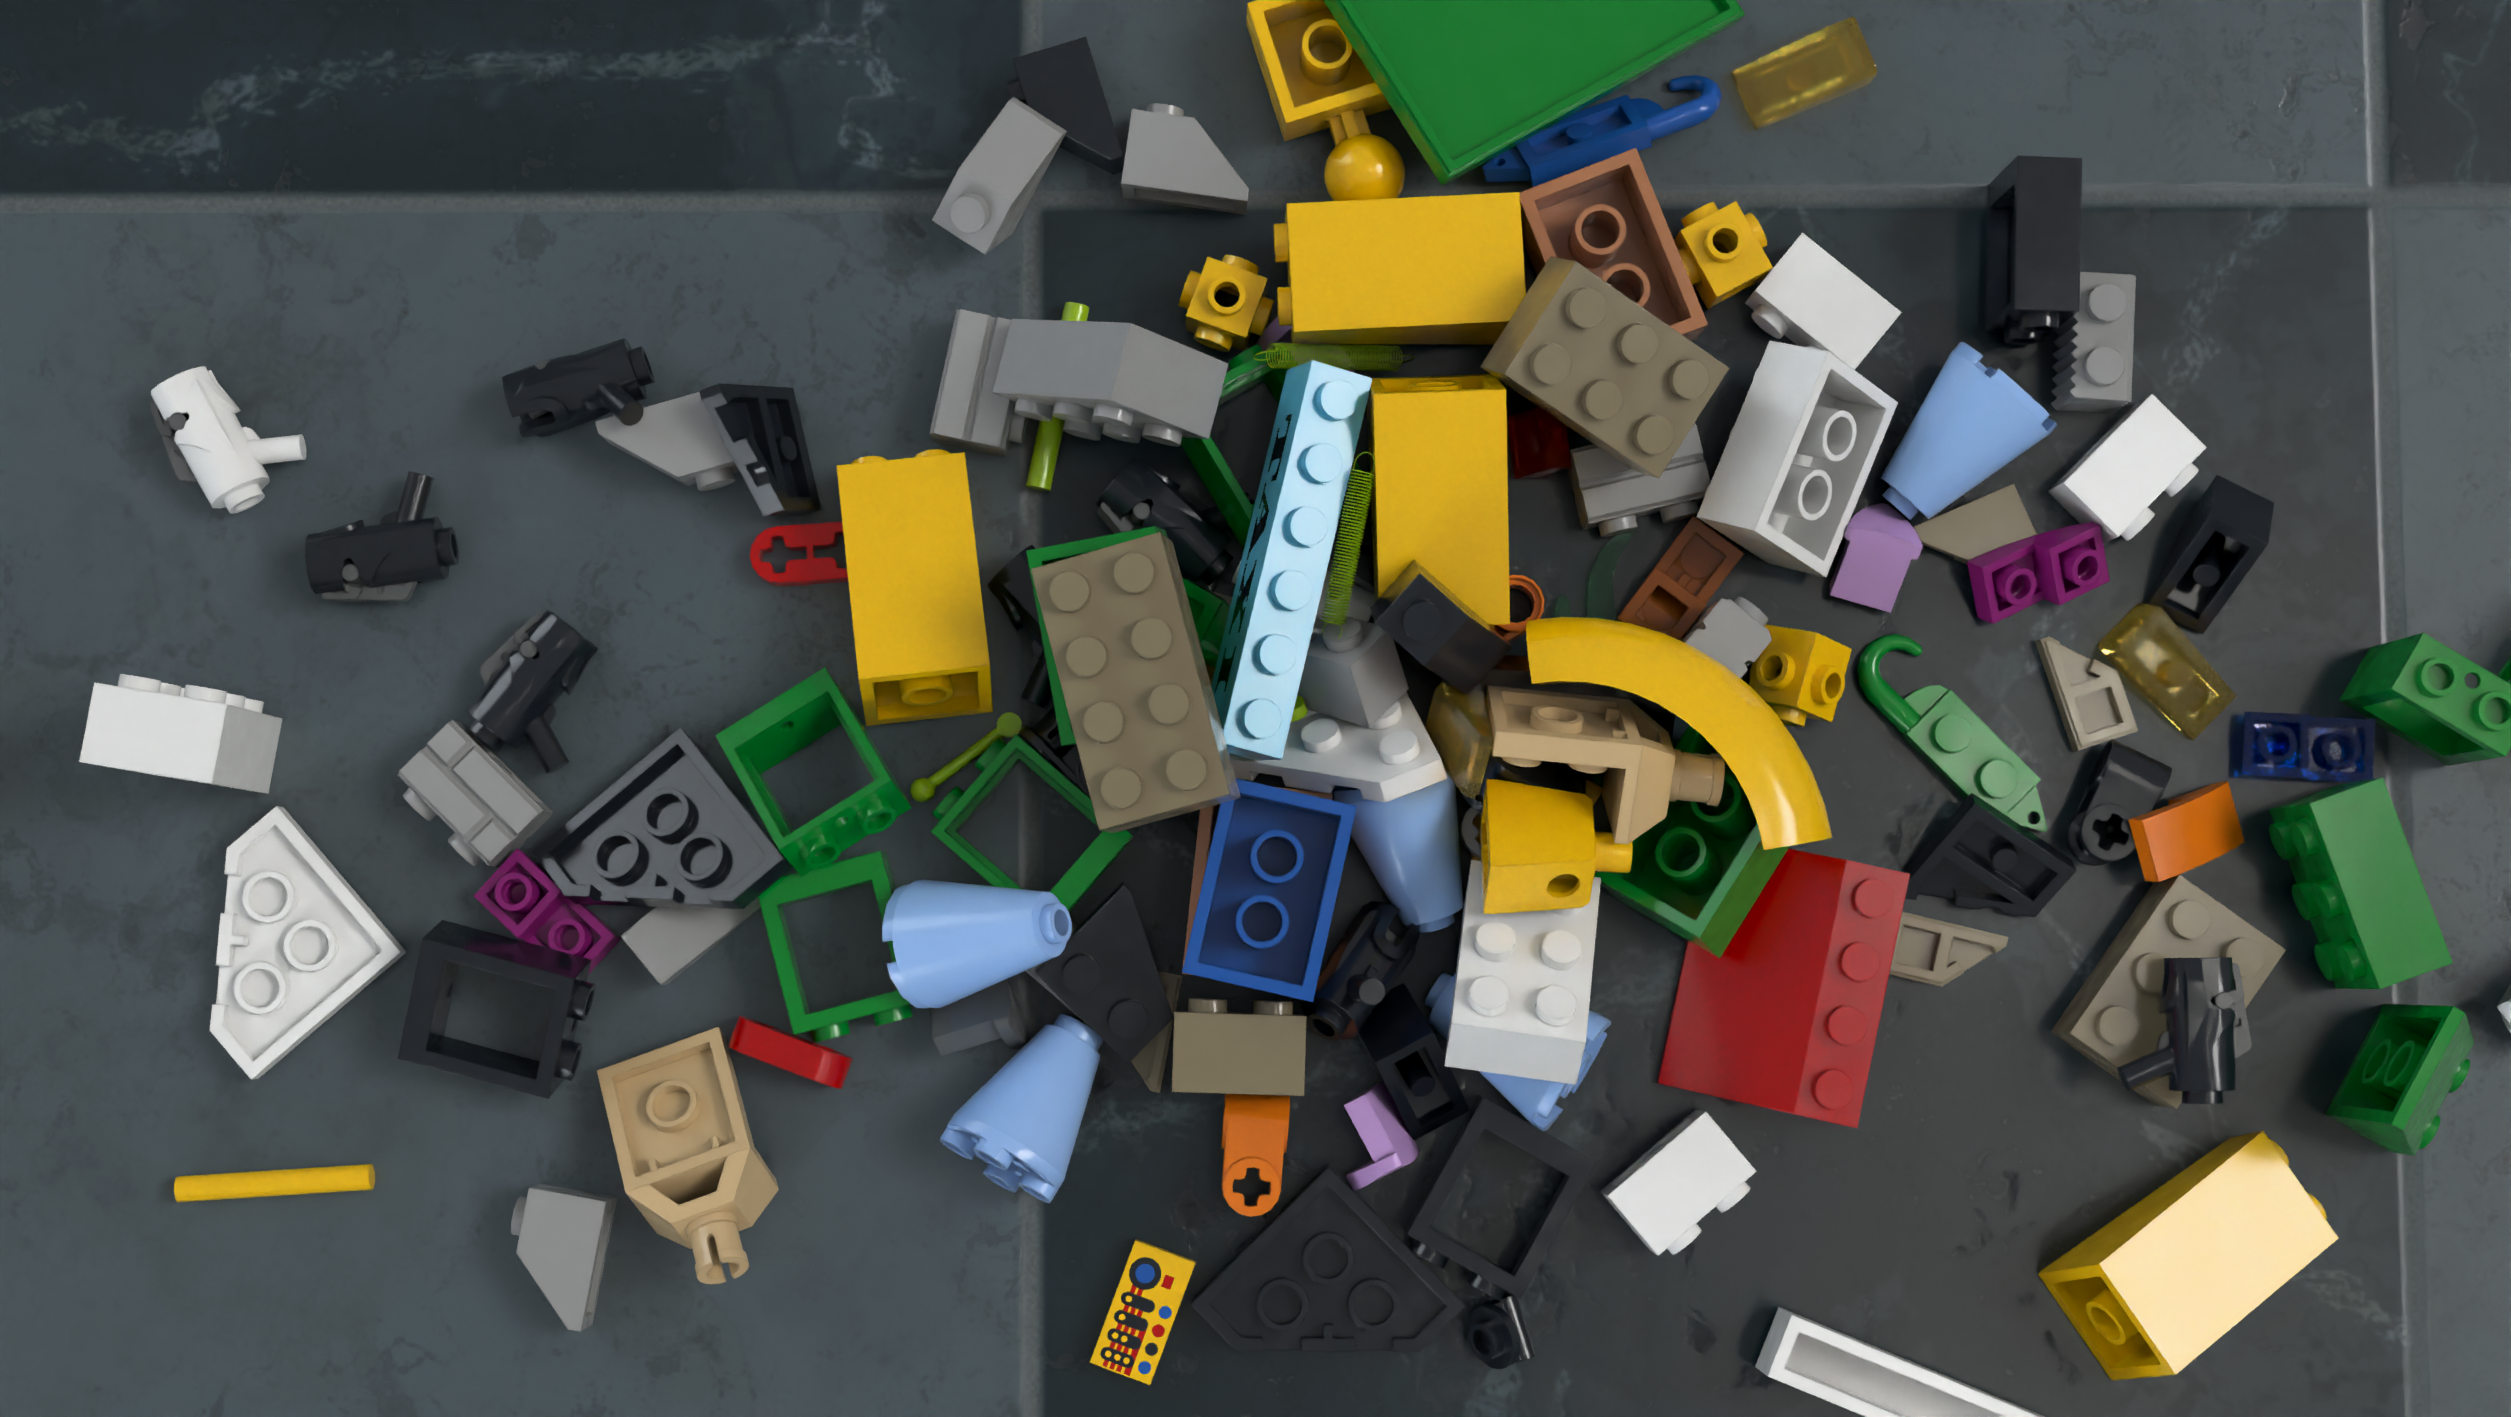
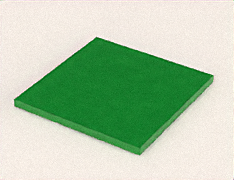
M1323 0L1442 186L1737 24L1745 15L1736 0Z

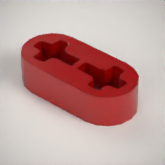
M842 522L787 525L765 529L756 536L751 545L750 560L753 569L762 580L775 586L848 582L847 568H839L835 558H816V549L836 547L837 536L844 535ZM784 540L788 550H807V559L787 561L785 566L786 572L776 573L771 563L763 562V553L773 551L774 541Z
M740 1015L727 1045L729 1048L747 1056L838 1089H842L853 1061L852 1057L837 1050L813 1043L811 1040Z

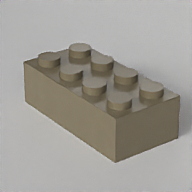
M1161 532L1031 569L1099 830L1116 833L1241 798L1173 542Z

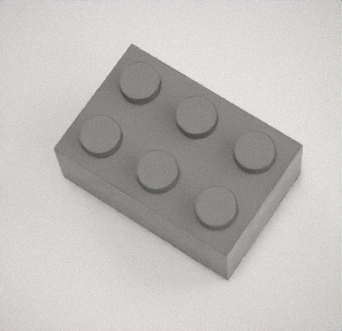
M1012 319L992 393L1015 401L1014 412L1019 415L1046 422H1051L1052 417L1064 420L1063 431L1081 438L1100 440L1101 434L1120 441L1139 443L1142 434V437L1150 441L1178 447L1182 437L1209 439L1228 363L1132 323Z

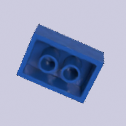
M1236 778L1241 798L1220 804L1182 972L1313 1002L1357 806Z

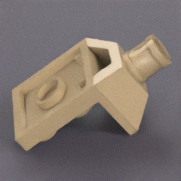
M1487 686L1484 711L1492 756L1502 757L1505 762L1520 767H1535L1540 765L1542 761L1568 763L1572 769L1584 773L1597 774L1605 772L1602 796L1614 843L1629 844L1667 817L1669 801L1676 802V800L1702 802L1712 806L1719 805L1725 774V762L1719 753H1710L1709 755L1681 752L1679 749H1674L1669 733L1631 700Z
M719 1027L597 1070L625 1193L657 1234L693 1250L697 1279L705 1284L727 1282L722 1263L729 1264L730 1272L734 1279L740 1277L748 1270L749 1262L747 1254L743 1250L739 1231L753 1226L779 1190L776 1178L754 1147L727 1040Z

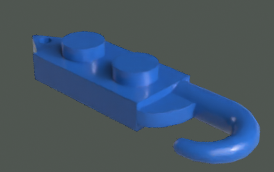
M1689 75L1670 80L1668 82L1669 90H1693L1699 92L1701 96L1666 110L1649 99H1630L1628 95H1624L1578 111L1491 159L1482 167L1485 181H1530L1531 185L1536 187L1636 148L1637 151L1652 147L1651 141L1691 128L1709 119L1718 110L1722 93L1718 84L1710 78Z

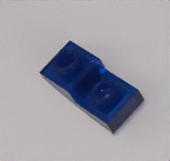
M2244 712L2242 776L2349 783L2373 779L2375 719L2311 717V714Z

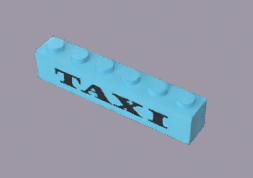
M1315 360L1290 368L1286 372L1211 684L1229 753L1256 761L1281 760L1283 757L1350 469L1373 379Z

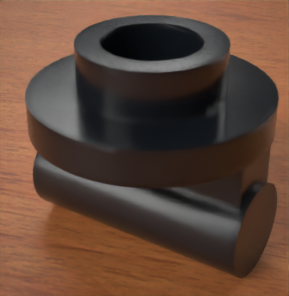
M1507 1294L1502 1297L1501 1301L1494 1299L1492 1303L1481 1306L1472 1312L1468 1325L1469 1344L1474 1354L1486 1365L1494 1369H1504L1514 1363L1536 1356L1518 1297L1513 1294Z

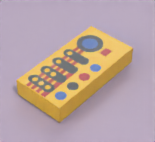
M1135 1239L1090 1363L1150 1385L1196 1261Z

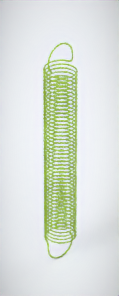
M1270 343L1266 351L1255 354L1253 359L1259 361L1267 360V363L1269 360L1272 365L1270 360V352H1272L1271 357L1274 366H1270L1271 368L1290 369L1295 367V365L1298 366L1299 362L1300 365L1301 363H1306V349L1307 362L1309 357L1311 361V351H1313L1312 360H1314V350L1315 361H1317L1318 349V362L1320 358L1321 363H1327L1328 365L1330 363L1331 366H1337V368L1344 370L1396 371L1400 368L1402 362L1410 361L1415 356L1410 354L1403 355L1402 351L1400 356L1398 350L1400 347ZM1396 349L1398 350V354H1399V360H1398V361H1397V352H1396ZM1280 350V359L1278 360V351ZM1276 351H1277V361H1278V364H1277V362H1276V357H1275ZM1357 351H1358V364H1359L1358 367L1356 366V364H1357ZM1266 353V359H1256L1255 356ZM1403 356H1413L1411 359L1403 360ZM1394 362H1395V365H1396V363L1398 362L1397 366L1393 369L1392 366H1393Z
M1369 452L1360 453L1355 459L1353 469H1350L1351 471L1369 475L1350 472V474L1368 478L1349 477L1370 482L1348 479L1368 485L1348 482V484L1366 488L1347 485V487L1365 491L1347 490L1367 495L1346 492L1347 494L1365 498L1345 495L1346 497L1363 501L1345 498V500L1362 504L1344 502L1364 508L1343 505L1344 507L1362 511L1343 508V510L1360 514L1342 512L1359 517L1341 515L1361 521L1341 518V520L1359 524L1340 521V523L1357 527L1340 525L1356 530L1339 528L1340 530L1358 534L1338 531L1339 533L1356 537L1338 534V536L1354 540L1337 538L1352 543L1336 541L1337 543L1355 547L1336 544V546L1353 550L1335 548L1351 553L1334 551L1349 555L1334 554V556L1348 559L1333 557V559L1350 562L1333 561L1348 565L1332 564L1333 566L1346 569L1331 567L1332 569L1344 572L1331 570V572L1342 575H1330L1345 579L1329 577L1330 579L1343 582L1329 580V582L1341 585H1328L1344 589L1327 587L1342 592L1327 590V592L1340 595L1326 593V595L1338 598L1325 597L1336 600L1325 601L1339 605L1324 603L1325 605L1337 608L1324 606V608L1335 611L1323 610L1333 614L1322 613L1323 615L1332 616H1322V618L1334 621L1323 619L1321 621L1341 626L1338 638H1340L1342 633L1341 624H1347L1344 621H1347L1345 618L1348 616L1344 614H1349L1345 611H1349L1347 608L1350 606L1345 604H1350L1347 601H1351L1348 598H1352L1350 596L1352 593L1348 591H1353L1350 588H1354L1351 585H1354L1352 582L1355 580L1351 578H1356L1352 576L1356 575L1354 572H1356L1357 566L1354 565L1358 564L1355 562H1359L1357 560L1359 557L1355 555H1360L1357 552H1361L1358 549H1361L1360 546L1362 544L1358 542H1363L1360 539H1363L1361 536L1364 535L1362 534L1364 530L1361 529H1365L1363 526H1366L1364 523H1366L1365 519L1367 518L1364 516H1368L1365 514L1368 513L1367 510L1369 509L1366 506H1370L1367 503H1370L1368 500L1371 499V494L1369 493H1372L1370 490H1373L1371 487H1373L1372 483H1374L1371 480H1375L1373 478L1375 475L1371 474L1375 467V459ZM1363 453H1368L1373 457L1374 466L1370 473L1354 469L1357 458ZM1326 623L1324 624L1323 629H1322V636H1323V631H1324V627H1325Z

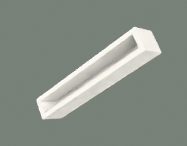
M1778 1307L1755 1366L1770 1378L1865 1417H2045Z

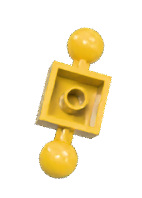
M1255 0L1247 3L1246 25L1284 142L1330 128L1335 148L1326 161L1324 178L1327 191L1333 201L1398 198L1405 183V166L1402 157L1389 141L1371 134L1366 116L1391 109L1392 107L1324 1Z

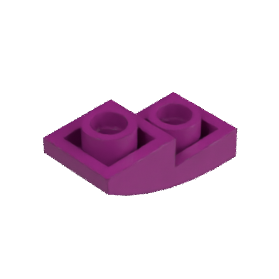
M2095 522L2072 525L2027 537L1967 561L1977 617L1991 624L2007 618L2043 599L2060 606L2110 581L2100 524Z
M518 848L473 895L518 939L591 959L589 974L621 940L586 905L575 904L568 899L548 872Z

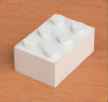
M1769 341L1696 517L1769 564L1827 577L1898 402L1829 351Z
M120 674L118 686L94 682L79 762L269 794L282 718L263 714V701L247 699L244 696L229 694L226 691L194 685H186L185 688H181L178 685L162 683L160 680Z
M1471 860L1463 909L1444 1066L1577 1084L1587 1037L1601 878L1594 877L1590 903L1583 908L1485 914L1483 912L1481 861Z

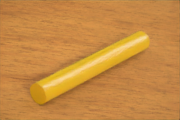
M372 1164L177 1176L174 1182V1195L177 1202L373 1190L375 1171Z

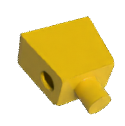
M1486 779L1480 822L1483 912L1485 914L1583 908L1590 903L1595 871L1630 872L1633 843H1614L1612 833L1595 832L1593 804L1587 795L1498 779Z

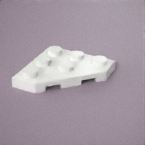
M1407 692L1370 728L1308 710L1305 717L1290 723L1281 760L1256 761L1229 753L1235 778L1253 781L1259 773L1282 776L1287 787L1330 793L1336 785L1360 789L1363 799L1385 803L1447 779L1441 757Z
M280 806L273 808L227 847L224 874L228 875L225 912L220 914L216 965L219 966L216 1004H212L210 1032L251 1080L259 1079L406 953L405 949L286 809Z

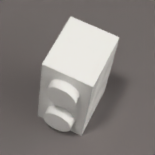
M1803 232L1745 302L1746 305L1754 310L1751 316L1755 323L1771 336L1781 339L1785 335L1797 346L1829 351L1854 370L1902 313Z
M2150 394L2134 404L2048 492L2080 524L2087 522L2100 524L2103 544L2120 535L2128 541L2140 532L2155 516V513L2148 506L2163 491L2172 497L2198 473L2199 469L2192 462L2207 447L2153 394Z
M1696 1109L1600 1192L1651 1252L1659 1256L1668 1249L1674 1255L1688 1246L1701 1233L1702 1230L1696 1223L1712 1209L1717 1207L1723 1213L1738 1203L1749 1192L1751 1188L1745 1181L1757 1171L1706 1111Z

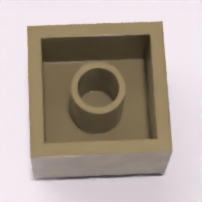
M1189 998L1188 1011L1176 1010L1174 1012L1172 1092L1304 1096L1307 1016L1304 1014H1293V1002L1253 1000V1013L1227 1012V999Z

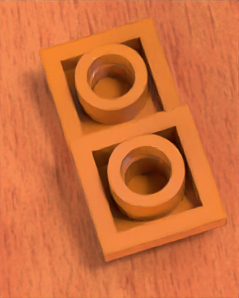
M2220 781L2168 800V806L2128 820L2144 879L2150 882H2161L2199 867L2230 852L2245 842L2228 781Z

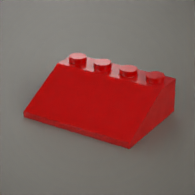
M1788 849L1720 959L1686 940L1656 1083L1858 1128L1910 874L1846 859Z

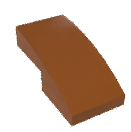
M1692 516L1617 618L1622 622L1658 631L1681 640L1707 606V602L1745 553L1695 516Z

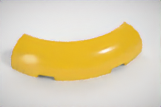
M1556 617L1527 621L1526 641L1532 684L1544 685L1567 682L1611 686L1637 694L1657 703L1683 719L1715 748L1737 777L1756 818L1764 850L1832 838L1823 798L1813 772L1795 739L1772 708L1752 687L1725 665L1689 644L1664 633L1631 623L1584 617Z

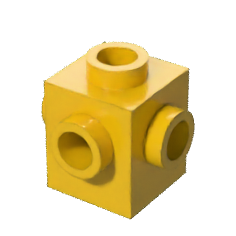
M1737 201L1719 210L1715 202H1710L1681 219L1684 229L1679 231L1674 242L1692 286L1695 285L1707 309L1759 283L1773 268L1763 250L1767 246V239L1760 223L1752 213L1749 212L1744 215Z
M1224 255L1222 261L1207 257L1201 274L1190 271L1178 306L1188 310L1186 314V330L1195 333L1194 340L1207 347L1229 352L1231 347L1245 351L1252 333L1263 336L1275 300L1265 297L1267 294L1268 278L1258 275L1260 268L1256 264L1237 256ZM1218 290H1222L1239 296V300L1231 307H1223L1215 301L1214 296Z
M1765 624V628L1770 631L1769 634L1773 640L1756 661L1752 663L1749 686L1772 708L1785 725L1804 728L1806 718L1832 722L1837 703L1844 691L1845 673L1852 649L1817 632Z

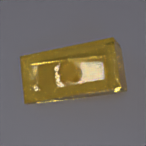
M1852 16L1732 71L1731 75L1755 130H1758L1870 84L1877 74V67L1855 17Z
M2144 603L2137 604L2097 645L2110 662L2189 740L2194 741L2237 697L2161 607Z
M1440 683L1434 690L1425 729L1441 757L1445 772L1465 797L1475 798L1476 795H1479L1493 744L1487 699L1483 691L1472 690L1467 695L1453 685Z

